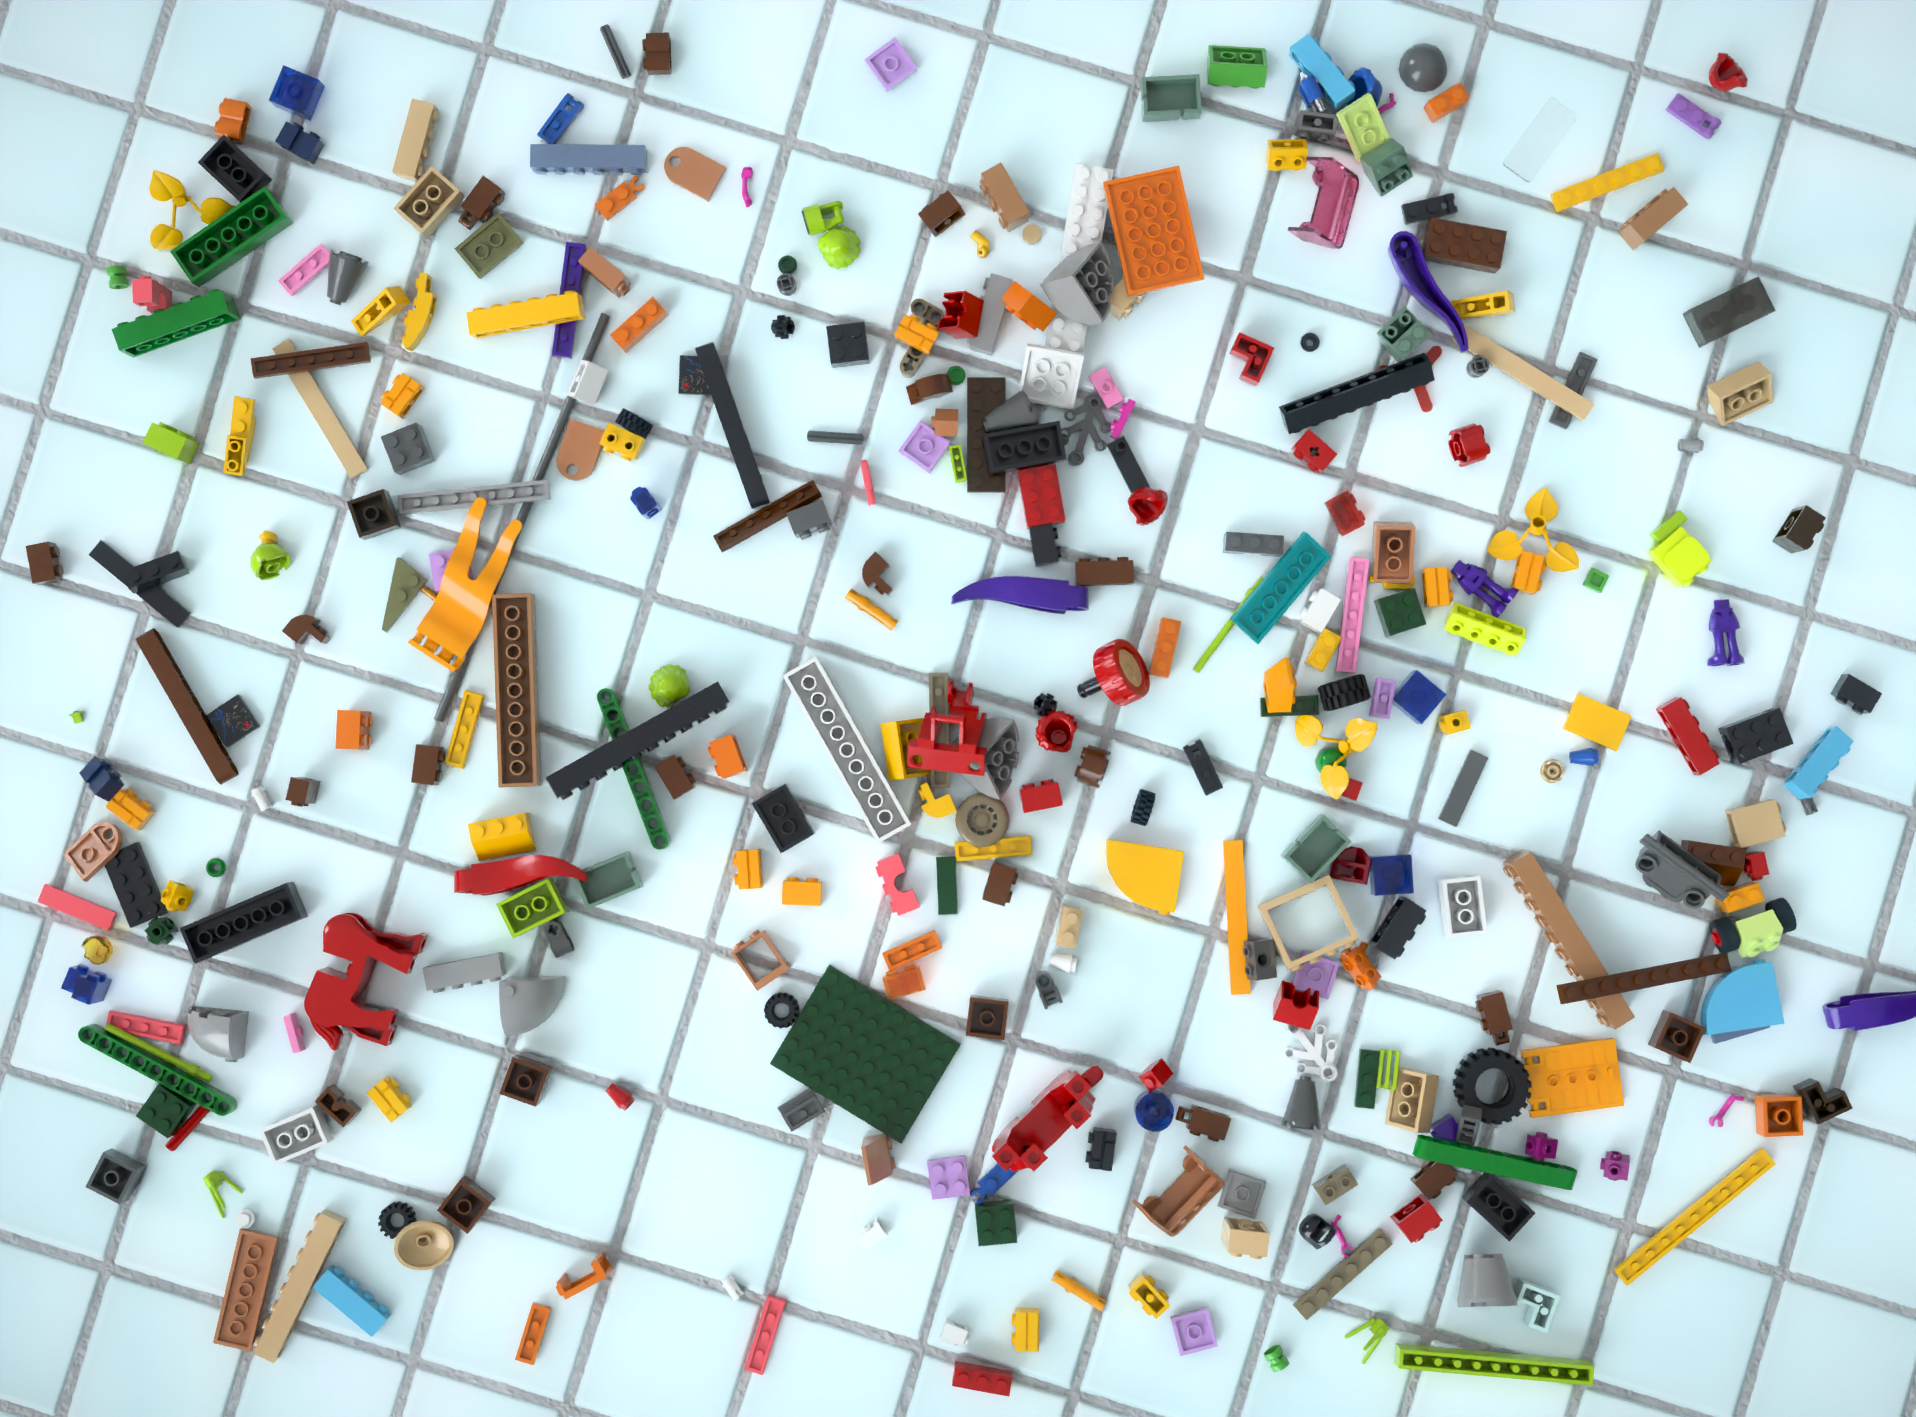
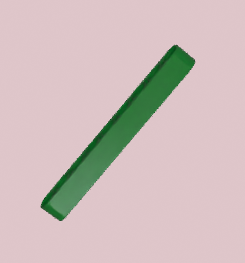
M601 689L597 693V701L611 738L614 740L617 738L616 730L618 728H623L625 733L630 730L616 693L611 689ZM605 692L611 694V700L607 703L602 699ZM612 710H616L618 717L612 721L609 718V713ZM640 758L633 762L629 759L624 762L623 770L650 842L655 849H665L670 845V836ZM633 763L638 766L636 774H632L629 771V767ZM639 781L645 784L643 792H638L636 789V784ZM646 799L652 803L650 810L643 808V802ZM653 817L659 821L656 828H652L649 824L650 819ZM659 835L665 838L666 842L663 846H659L656 843V838Z
M90 1024L79 1030L78 1038L81 1042L215 1114L225 1116L236 1110L237 1101L231 1095L104 1030L105 1028L102 1026ZM88 1029L93 1032L92 1038L88 1036ZM105 1038H107L110 1041L109 1047H107L104 1043ZM122 1047L127 1050L126 1056L121 1052ZM139 1056L144 1059L143 1065L138 1062ZM156 1065H158L161 1069L160 1074L156 1073L155 1071ZM173 1074L176 1075L178 1078L177 1083L173 1082L172 1080ZM190 1083L195 1087L194 1092H191L189 1089ZM207 1092L212 1096L211 1101L206 1099ZM224 1101L229 1105L228 1110L223 1108L222 1104Z
M1426 1135L1417 1136L1412 1153L1414 1156L1424 1160L1565 1190L1573 1189L1578 1173L1576 1169L1570 1166L1537 1161L1529 1157Z

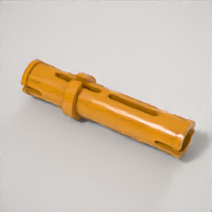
M852 588L845 596V599L855 604L858 610L868 613L891 631L897 624V619L869 601L868 597H863Z
M1059 1270L1055 1271L1051 1281L1065 1288L1066 1292L1073 1293L1099 1311L1104 1308V1304H1106L1105 1299L1077 1283L1075 1278H1070Z

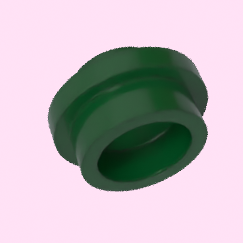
M786 255L779 260L778 268L783 274H793L797 269V262L794 257Z

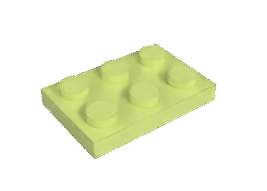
M1366 93L1336 113L1356 161L1361 164L1360 158L1390 139L1370 93Z

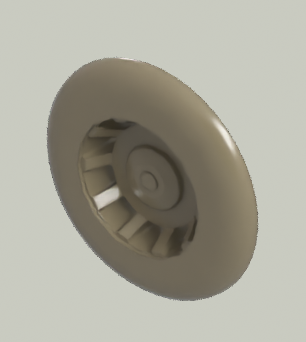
M983 793L974 794L967 797L958 807L955 817L956 828L960 836L969 844L978 847L991 846L1000 841L1005 835L1009 826V814L1001 800L989 797ZM981 805H986V809H982ZM978 806V810L974 811V810L972 809V808ZM989 807H991L994 810V812L991 813L988 810ZM969 812H972L971 817H967ZM994 814L997 815V820H994ZM967 820L971 821L970 826H968ZM993 823H997L995 829L992 827ZM972 827L976 829L975 833L970 830ZM991 829L992 832L987 834L986 831ZM981 831L984 835H978V832Z

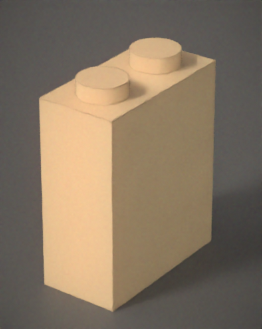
M1767 799L1725 810L1735 848H1744L1786 837V826L1781 821V807L1776 802V799Z
M1062 904L1054 940L1056 945L1076 949L1083 910L1080 907Z

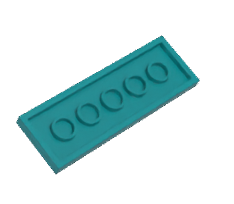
M1303 531L1230 620L1252 641L1259 644L1332 556L1307 532Z

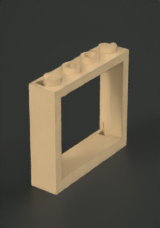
M1330 875L1258 906L1287 971L1291 969L1294 972L1302 969V964L1308 961L1310 964L1321 960L1320 956L1327 954L1328 957L1339 952L1338 948L1340 947L1350 948L1356 945L1355 941L1359 939ZM1327 886L1350 936L1291 962L1268 911Z

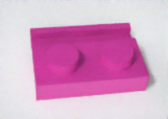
M1129 399L1127 403H1122L1118 411L1121 413L1119 420L1114 419L1110 430L1113 431L1110 436L1111 438L1118 439L1136 403L1135 401Z

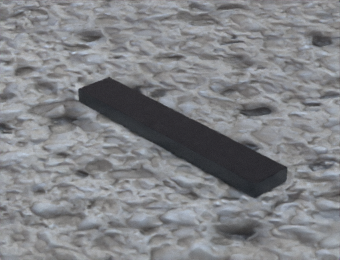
M100 540L89 553V556L127 586L122 571L135 566L103 540ZM158 585L135 593L178 628L191 614Z

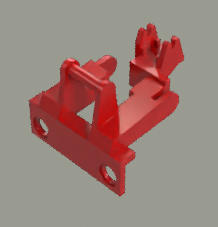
M950 680L948 684V703H951L950 715L937 714L936 707H931L930 713H925L917 740L910 739L908 744V767L978 776L985 775L987 748L979 747L986 725L987 715L986 713H981L979 720V706H972L974 696L973 683L969 682L966 691H960L954 687V681ZM942 722L959 724V745L937 743L942 729ZM920 755L923 761L917 763L913 760V756ZM970 763H979L980 769H972Z

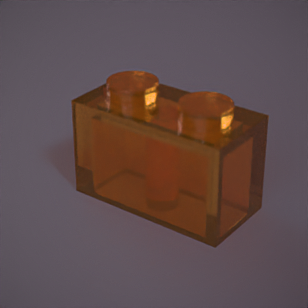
M915 964L905 966L903 971L897 972L896 969L885 972L886 975L882 977L888 1000L926 990L920 966L916 967Z

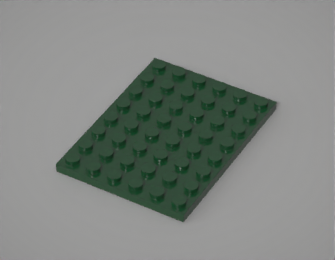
M829 964L770 1064L902 1144L961 1043Z

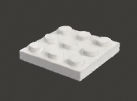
M1027 343L1019 391L1024 390L1030 402L1074 409L1084 353Z

